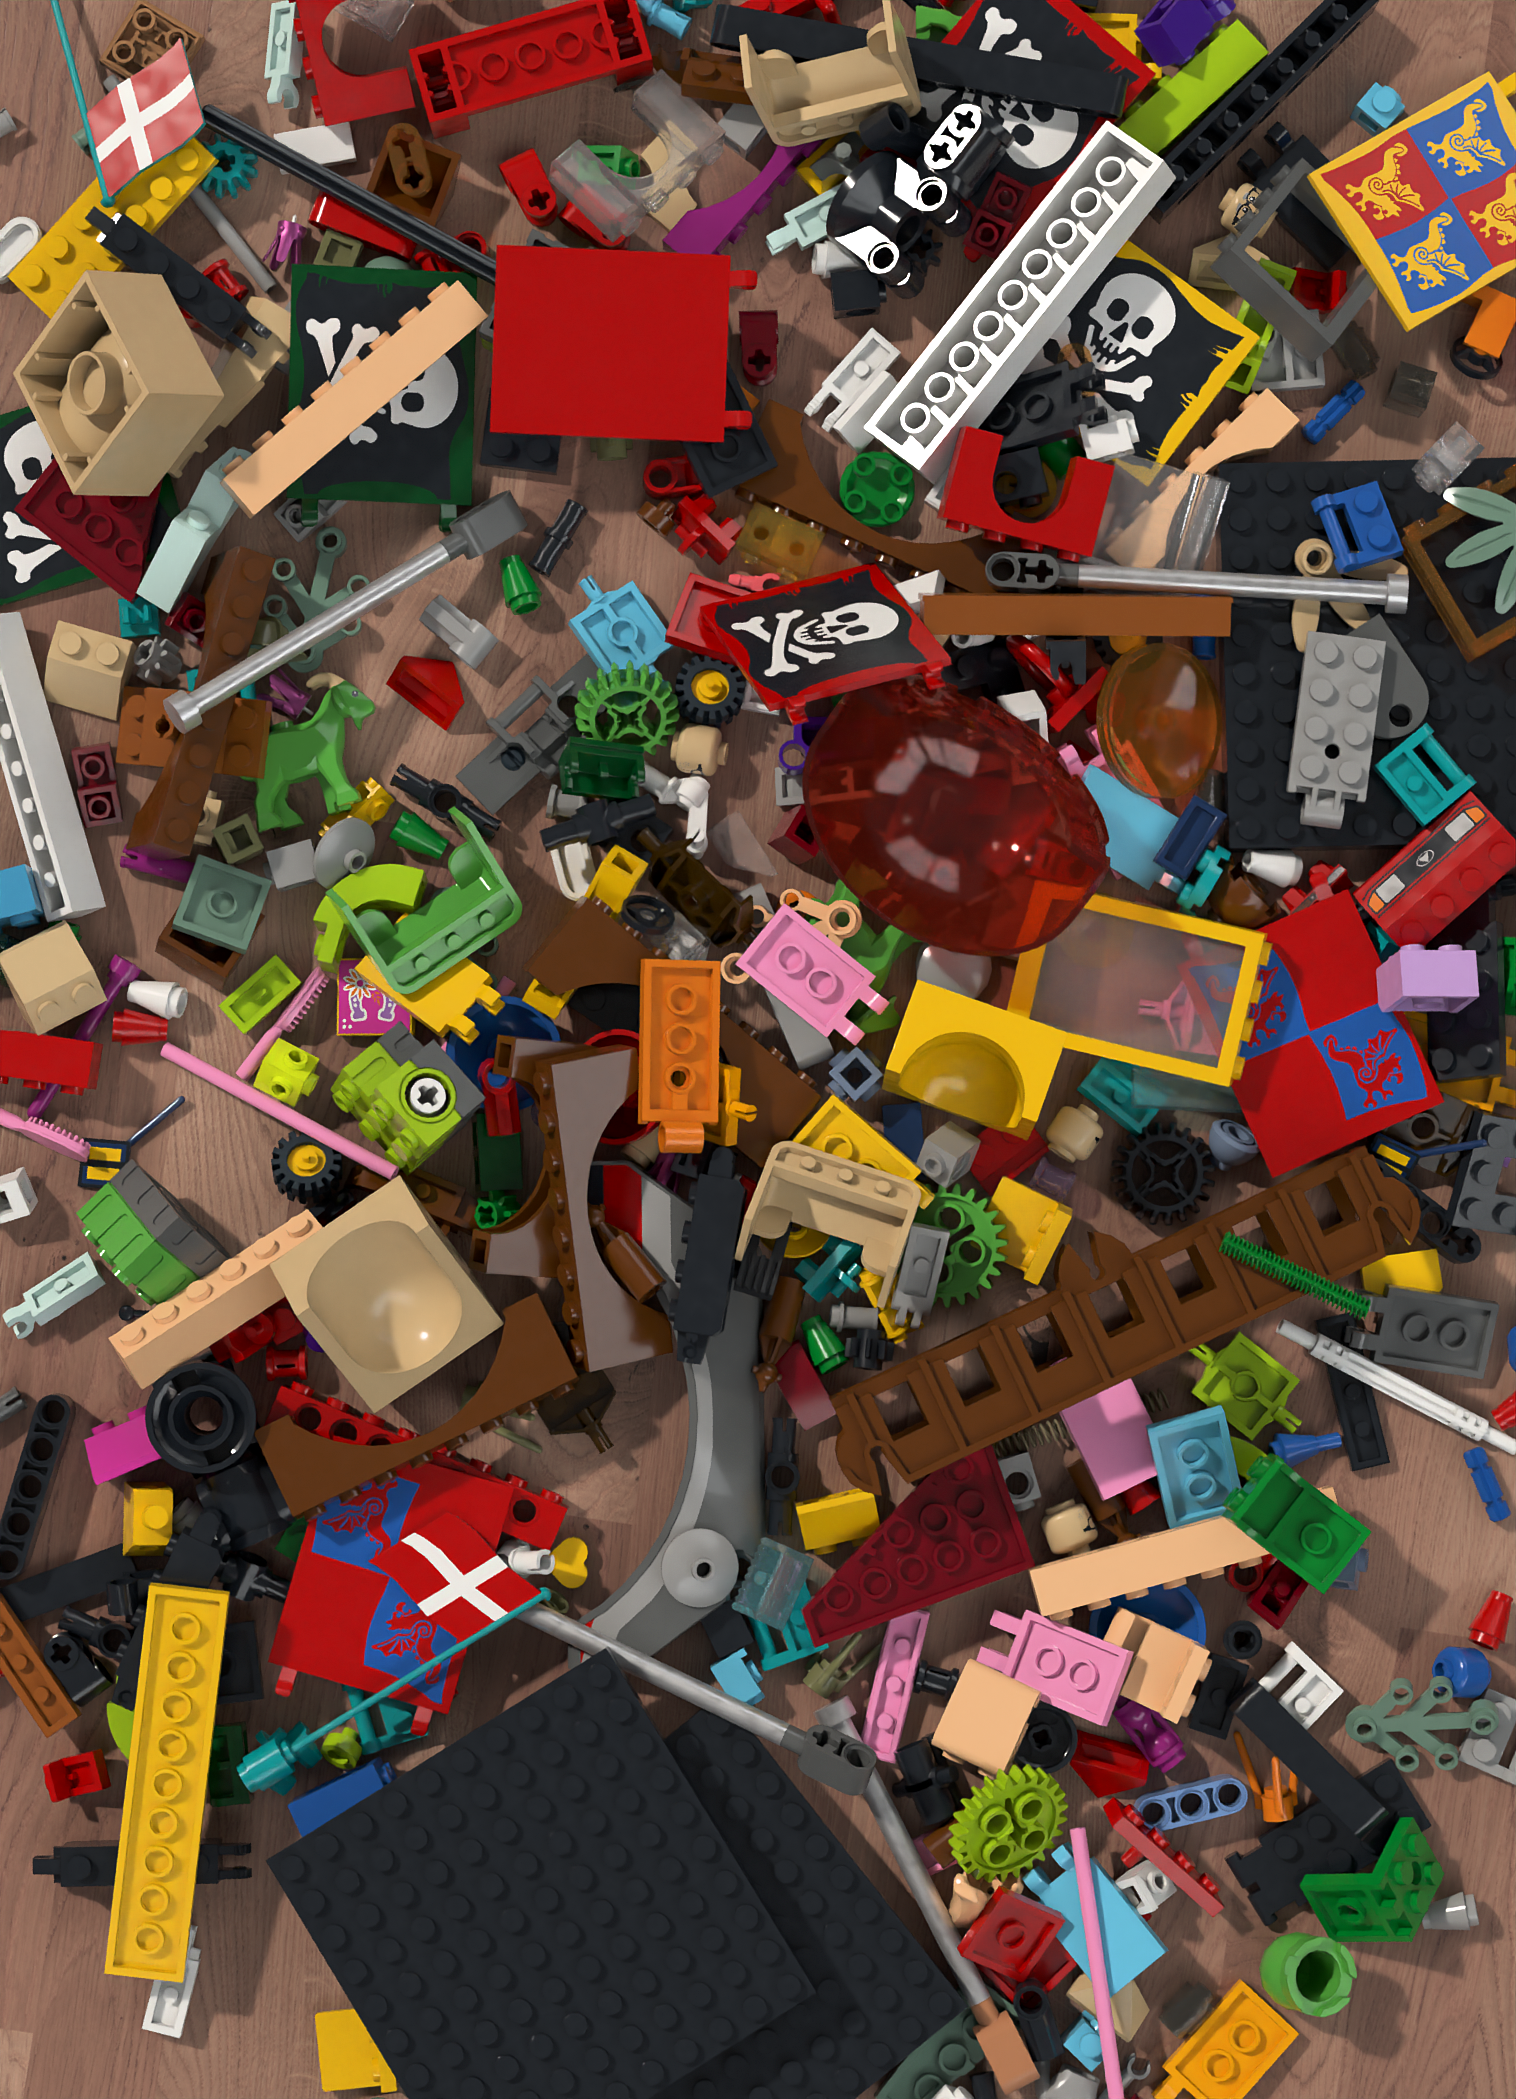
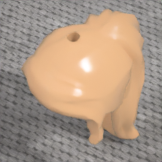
M965 1871L962 1874L958 1873L954 1878L953 1897L949 1909V1914L952 1916L951 1919L956 1928L970 1929L993 1895L987 1892H995L999 1885L1021 1894L1024 1888L1022 1872L1020 1871L1019 1878H1015L1009 1872L1005 1882H1001L995 1876L991 1883H988L983 1877L976 1880L971 1873L967 1874Z

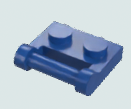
M1377 481L1333 495H1321L1311 501L1315 515H1320L1335 554L1334 565L1338 574L1348 573L1402 556L1404 549ZM1343 509L1359 553L1350 552L1335 510Z

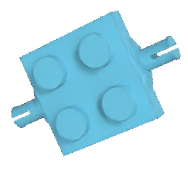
M592 575L583 579L578 585L583 589L591 603L585 611L570 619L568 625L598 669L601 668L609 673L611 672L613 662L619 666V669H626V664L630 660L633 663L634 670H638L645 663L649 667V674L657 671L653 665L659 656L672 649L674 645L665 643L666 628L633 580L618 590L603 593Z

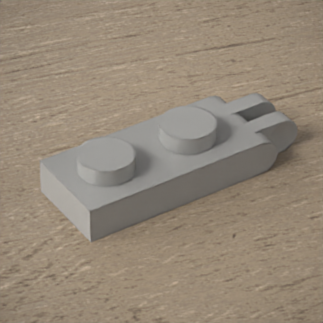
M913 1222L903 1252L891 1302V1309L897 1310L895 1325L903 1327L906 1314L909 1312L912 1313L910 1328L918 1330L922 1315L930 1316L950 1235L949 1229Z

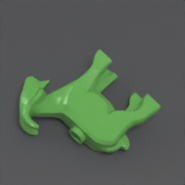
M853 859L836 882L834 893L828 902L824 903L816 898L811 899L828 906L838 900H847L859 907L860 900L867 894L881 892L888 886L872 870L867 872ZM907 906L879 934H876L862 920L860 930L854 936L844 939L841 949L876 976L869 987L879 994L898 956L910 945L925 941L931 934L921 925L924 921ZM846 912L839 913L837 916L838 925L841 927L847 926L850 922L849 915ZM807 913L804 916V919L811 925L822 921ZM893 995L887 999L889 1005L881 1015L875 1013L858 998L849 1010L848 1020L865 1034L893 1028L900 1022V1016L894 1009L897 996Z

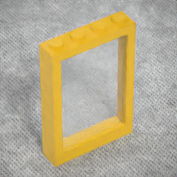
M1036 881L1007 1011L1068 1032L1064 1048L1230 1087L1233 1079L1240 1080L1242 1076L1245 1057L1239 1056L1242 1041L1249 1042L1251 1038L1254 1019L1248 1018L1251 1003H1259L1263 981L1257 980L1260 965H1268L1272 943L1266 942L1268 933L1045 881Z

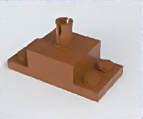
M124 686L116 763L157 768L165 767L180 731L168 717L163 700L179 690ZM235 697L213 774L264 779L272 711L271 701Z

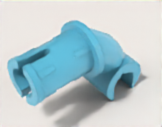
M636 0L639 9L647 20V26L650 27L653 24L679 40L685 37L693 18L663 3L664 0Z

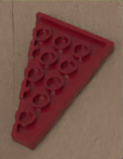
M54 458L14 510L127 601L134 604L138 599L136 592L142 581L163 478L149 496L73 495Z
M992 1444L926 1475L801 1608L815 1648L1035 1567Z

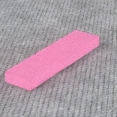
M919 1609L887 1621L860 1737L864 1744L874 1750L877 1760L894 1764L896 1762L893 1752L899 1749L930 1610Z

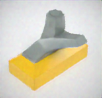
M859 130L833 136L797 167V174L819 196L838 186L861 163V156L869 148L860 137Z

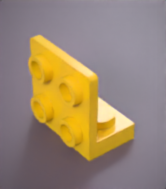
M1004 1176L1001 1178L986 1209L987 1212L998 1209L1000 1213L993 1219L994 1224H1006V1228L997 1234L998 1238L1009 1240V1244L999 1247L998 1251L1008 1256L1007 1260L1003 1262L1024 1271V1279L1038 1286L1072 1218L1073 1209ZM971 1240V1246L982 1251L980 1245Z
M354 2008L316 2013L315 2025L323 2091L381 2086V2093L398 2090L400 2084Z

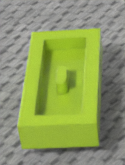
M275 954L218 1006L237 1028L246 1035L303 983L280 957Z

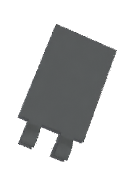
M1386 1283L1383 1295L1368 1290L1354 1289V1293H1357V1296L1361 1295L1362 1298L1366 1297V1300L1370 1299L1371 1305L1368 1311L1379 1312L1375 1332L1346 1326L1343 1341L1349 1343L1350 1347L1371 1350L1369 1359L1377 1363L1478 1379L1484 1378L1500 1304L1491 1300Z

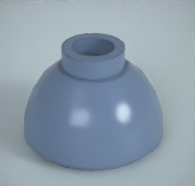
M1227 1119L1213 1122L1209 1132V1147L1212 1152L1210 1161L1217 1168L1229 1171L1232 1166L1243 1165L1259 1153L1260 1149L1252 1132L1246 1127Z

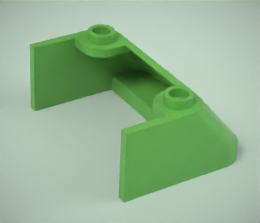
M455 806L449 809L448 812L467 841L456 848L449 857L448 869L456 884L395 925L391 924L384 913L375 909L362 911L355 916L349 905L332 888L325 892L356 942L387 984L401 994L415 992L513 926L522 914L521 900L477 828Z

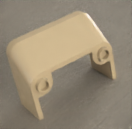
M882 0L885 21L876 24L868 31L866 36L867 47L795 64L793 58L781 50H768L763 54L757 55L747 34L739 36L744 87L775 144L790 147L857 131L861 121L892 102L900 105L906 111L909 118L921 110L920 91L905 30L891 0Z
M779 1142L771 1149L744 1217L734 1259L742 1261L752 1234L769 1239L779 1238L786 1233L790 1222L863 1245L864 1248L861 1254L863 1266L869 1272L885 1277L876 1305L884 1308L921 1198L920 1189L914 1182L796 1142Z

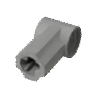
M440 594L430 602L419 618V621L449 645L448 648L453 654L473 670L478 667L499 642L481 623L475 619L470 620Z

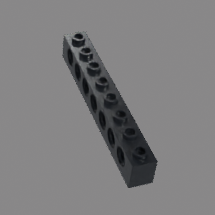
M1324 0L1164 159L1176 179L1148 214L1158 224L1169 216L1374 12L1379 0Z

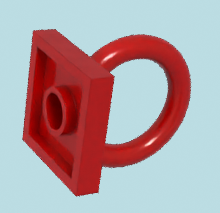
M1007 635L1006 647L1011 655L1040 686L1049 692L1046 698L1053 705L1046 711L1048 734L1059 733L1112 678L1103 666L1086 670V684H1075L1073 675L1071 673L1066 675L1058 667L1060 675L1059 679L1055 680L1050 671V657L1023 635Z

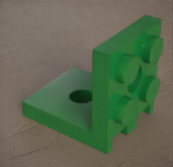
M1400 1817L1372 1873L1305 1874L1299 1886L1328 1937L1335 1942H1412L1425 1913L1429 1909L1438 1886L1442 1882L1444 1872L1413 1817Z

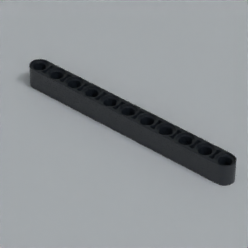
M718 4L716 6L709 44L720 49L741 53L739 36L747 34L757 55L776 49L789 54L794 62L803 63L867 47L866 36L869 30L739 6ZM906 36L919 85L1109 119L1122 118L1129 79L1125 76Z

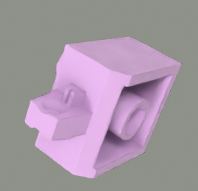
M1419 944L1405 945L1397 953L1388 957V960L1376 969L1378 1005L1382 1012L1449 1011L1450 1013H1458L1479 997L1476 950H1462L1461 945H1444L1439 947L1438 950H1424V946Z

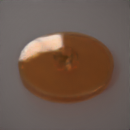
M1170 643L1140 645L1119 657L1111 666L1102 683L1097 702L1096 725L1102 754L1108 767L1119 782L1133 793L1151 799L1175 798L1195 789L1206 778L1213 767L1222 736V710L1218 692L1204 665L1186 649Z

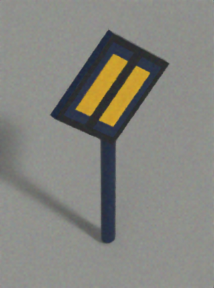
M179 1096L127 1141L83 1138L84 1142L87 1141L91 1144V1148L89 1149L90 1153L87 1157V1162L80 1161L78 1186L102 1188L107 1182L111 1183L109 1180L130 1161L131 1147L185 1102V1097Z
M1377 1132L1367 1151L1369 1155L1373 1154L1375 1159L1385 1162L1408 1180L1420 1158L1485 1147L1487 1140L1480 1139L1416 1151Z

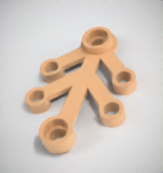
M787 889L780 896V905L782 906L783 903L786 904L787 895L795 893L799 898V902L796 907L791 909L795 912L800 910L822 920L812 926L825 936L828 935V938L840 948L844 939L854 936L861 928L862 914L853 902L838 900L828 906L804 897L803 893L797 889ZM753 905V910L759 909L763 912L764 919L760 924L753 923L752 926L754 928H764L774 915L769 913L768 909L762 905ZM841 912H846L850 917V922L845 927H841L837 923V916ZM731 953L723 959L721 974L726 981L740 984L751 978L745 972L738 976L732 970L733 964L738 961L743 953Z

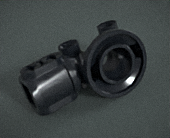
M963 99L928 142L925 151L915 161L917 168L895 152L881 151L865 159L848 175L834 196L828 211L826 221L828 238L832 243L873 272L898 297L902 299L916 297L924 287L925 278L922 271L903 252L908 250L918 240L927 221L933 223L949 237H959L969 230L972 223V214L961 200L968 202L1002 159L1006 149L1011 146L1015 138L989 114L971 101Z
M210 1350L187 1360L152 1383L154 1389L148 1399L145 1412V1424L149 1440L156 1452L167 1463L180 1470L191 1472L196 1480L202 1477L201 1483L196 1485V1491L203 1508L206 1509L207 1506L211 1507L213 1505V1507L217 1506V1509H220V1512L223 1513L222 1523L219 1524L220 1528L216 1538L222 1542L225 1553L229 1551L236 1552L291 1527L292 1523L297 1521V1518H294L289 1510L265 1456L257 1453L262 1450L254 1435L255 1431L261 1428L257 1421L255 1400L249 1387L236 1374L230 1358L219 1363ZM200 1397H210L217 1401L222 1408L223 1420L221 1425L215 1430H201L191 1421V1407Z

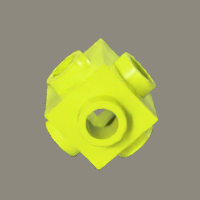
M278 1038L263 1059L253 1086L295 1107L303 1094L308 1097L311 1095L319 1080V1076L314 1074L319 1058Z

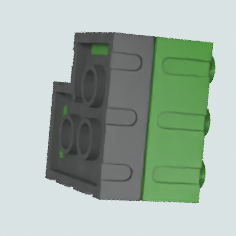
M133 1159L109 1180L111 1183L107 1182L76 1213L85 1224V1227L81 1230L82 1233L95 1246L101 1245L96 1250L98 1254L112 1267L116 1264L112 1269L115 1276L127 1287L131 1284L138 1286L135 1291L150 1306H153L155 1303L158 1305L188 1287L192 1282L199 1280L219 1267L223 1262L232 1258L216 1237L198 1223L171 1192Z

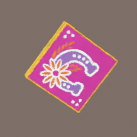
M341 958L337 972V1036H383L399 1021L415 1036V1018L358 976L354 968L363 958Z

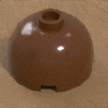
M1230 856L1228 861L1225 860L1218 866L1223 871L1207 897V901L1211 906L1207 913L1213 921L1257 930L1267 925L1281 913L1276 901L1271 906L1268 904L1264 897L1270 892L1254 874L1243 871L1242 862L1234 866V857Z

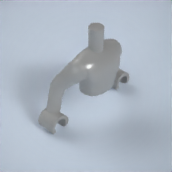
M1132 2053L1129 2055L1127 2067L1121 2072L1123 2091L1134 2079H1144L1149 2075L1151 2070L1149 2059L1142 2070H1135L1132 2068V2064L1135 2061L1136 2054ZM1050 2060L1034 2062L1041 2077L1035 2080L1037 2099H1109L1107 2087L1097 2098L1100 2080L1084 2070L1063 2063L1058 2073L1050 2080Z

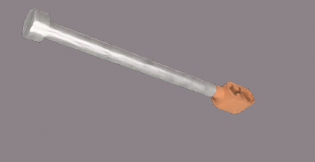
M848 1695L813 1712L819 1725L829 1726L862 1742L850 1718L857 1712ZM874 1767L867 1789L862 1794L978 2022V2025L972 2027V2030L1006 2096L1041 2077L1007 2010L1001 2013L998 2012L974 1962L962 1957L957 1947L962 1938L876 1767Z

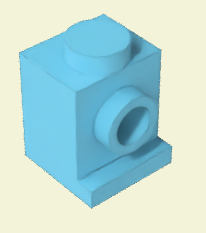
M1375 82L1357 103L1350 118L1375 137L1392 127L1403 114L1405 105L1401 103L1402 99L1395 90L1386 85L1382 87Z
M744 1646L712 1663L710 1669L725 1693L753 1706L765 1698L758 1684L764 1678L752 1659L745 1663L742 1657L747 1655V1649Z
M1084 2010L1060 2037L1063 2045L1092 2072L1103 2061L1097 2019Z

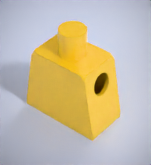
M124 1482L123 1556H163L172 1536L173 1490L165 1482Z

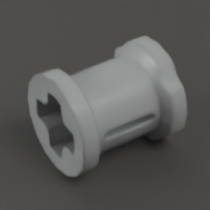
M552 784L547 802L546 818L552 819L554 816L571 819V815L576 814L575 810L589 803V797L562 794V790L558 788V785Z

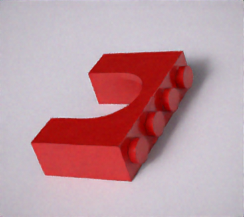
M288 0L289 3H297L300 18L293 19L298 42L306 41L309 56L302 57L307 81L315 80L318 95L311 96L316 119L324 118L325 127L415 107L407 66L359 75L344 71L329 58L323 45V25L329 13L337 5L347 0Z
M964 426L959 429L936 518L946 521L945 528L961 533H968L969 528L984 531L982 538L998 543H1005L1006 538L1021 541L1019 548L1035 553H1042L1043 548L1058 551L1056 558L1072 563H1079L1080 557H1092L1115 466L1080 456L1071 458L1061 497L1056 508L1048 517L1037 523H1024L1008 516L998 505L993 492V476L1004 436L970 426Z

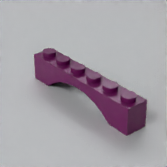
M823 140L790 147L777 145L772 158L762 172L743 190L717 204L687 211L662 240L663 250L671 253L722 255L720 252L729 242L735 245L748 229L745 223L754 213L760 216L773 200L770 194L779 184L785 187L798 171L794 166L803 156L809 158L820 147Z

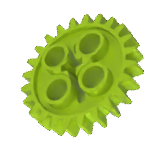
M1026 1764L1021 1771L1016 1765H1012L1008 1775L1000 1768L997 1771L995 1780L992 1781L988 1776L984 1777V1787L982 1789L975 1786L971 1787L974 1794L972 1799H961L965 1809L964 1811L953 1813V1816L959 1823L949 1826V1830L954 1836L948 1840V1843L954 1849L951 1854L958 1861L957 1863L967 1874L971 1873L976 1880L983 1877L988 1883H991L996 1876L1001 1882H1005L1009 1872L1015 1878H1019L1020 1868L1025 1866L1031 1871L1033 1869L1032 1861L1035 1858L1041 1861L1045 1860V1855L1042 1852L1045 1848L1054 1849L1056 1847L1051 1841L1052 1837L1063 1835L1064 1832L1057 1825L1068 1820L1062 1812L1068 1808V1804L1063 1800L1066 1794L1059 1787L1057 1781L1050 1774H1046L1040 1767L1034 1770L1029 1764Z

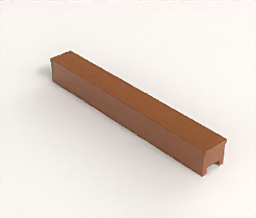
M918 593V599H920V620L932 635L1230 636L1231 603H1233V597L1190 594Z

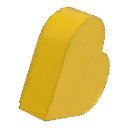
M568 1537L549 1555H554L555 1567L551 1573L562 1585L573 1589L583 1585L587 1579L588 1570L584 1561L588 1556V1546L579 1537Z

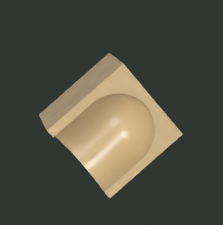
M85 270L13 372L73 495L149 496L224 397L162 275Z
M400 1175L269 1264L297 1318L374 1414L504 1324L473 1271L468 1268L467 1263Z

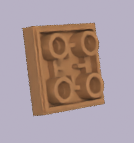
M137 0L102 54L99 62L127 80L162 57L174 46L180 37L183 39L188 61L191 64L206 39L199 32L148 1Z

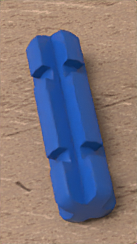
M1350 380L1341 389V394L1337 393L1316 414V419H1311L1303 427L1301 433L1307 441L1313 445L1317 444L1326 435V430L1330 431L1351 410V405H1356L1363 398L1365 390L1358 382Z
M1475 1447L1466 1451L1463 1457L1468 1468L1473 1470L1471 1476L1482 1502L1487 1503L1485 1509L1489 1519L1497 1522L1511 1515V1511L1506 1500L1504 1501L1501 1498L1503 1492L1492 1466H1488L1486 1463L1489 1459L1484 1448Z

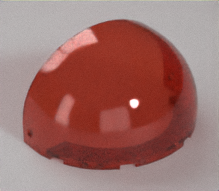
M910 675L848 691L835 706L813 739L805 759L802 778L804 807L809 826L823 856L845 886L865 906L895 928L920 941L952 952L987 957L1008 956L1036 949L1060 935L1074 921L1094 895L1109 870L1111 860L1110 857L1106 856L1105 846L1109 842V835L1102 813L1079 775L1073 774L1071 777L1057 761L1061 754L1036 731L1007 710L982 696L975 701L957 693L958 686L945 682L944 687L930 690L923 676Z

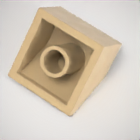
M58 620L47 655L43 689L46 701L117 721L122 707L124 686H128L134 666V654L138 647L132 641Z
M65 920L0 953V967L24 1020L38 1036L107 1001L91 963Z

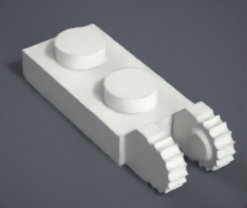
M871 328L822 383V389L808 403L804 412L810 417L816 414L829 395H831L840 403L825 418L822 428L827 432L833 429L832 426L883 370L887 371L900 357L901 352L874 328Z

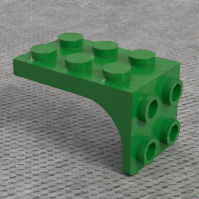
M1271 1453L1267 1457L1260 1455L1246 1473L1251 1477L1243 1488L1239 1489L1236 1486L1224 1500L1222 1506L1226 1510L1221 1516L1320 1593L1325 1594L1372 1531L1284 1463L1285 1460L1280 1456Z

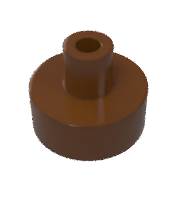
M666 497L657 507L646 501L636 512L638 517L647 526L663 538H666L675 527V524L668 517L675 510L676 506Z

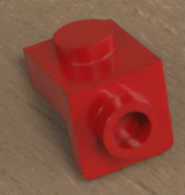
M1300 267L1291 268L1296 270L1297 273L1289 293L1307 310L1319 309V314L1321 315L1330 313L1348 291L1346 271L1336 270L1324 273Z
M102 1748L66 1756L43 1765L45 1785L53 1803L111 1787Z

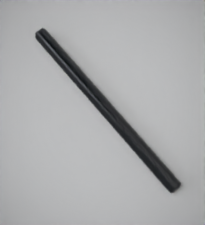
M208 104L202 108L206 123L204 127L495 286V260L217 107Z

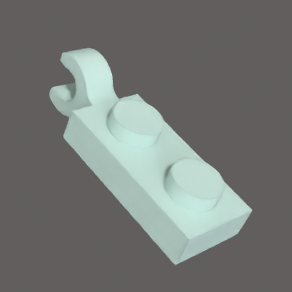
M288 0L272 3L264 75V79L271 81L267 92L268 103H281L283 94L284 109L297 108L299 104V93L293 84V79L300 78L303 65L302 53L304 41L298 42L293 19L300 18L297 3H289Z
M842 183L784 214L787 226L766 236L767 241L765 243L772 256L782 252L794 242H797L801 251L815 243L828 238L826 232L828 211Z
M86 1252L23 1294L25 1302L17 1307L8 1309L3 1314L6 1325L11 1327L15 1323L20 1322L13 1329L18 1339L25 1338L33 1331L35 1321L42 1326L83 1298L93 1294L97 1289L106 1284L96 1261Z

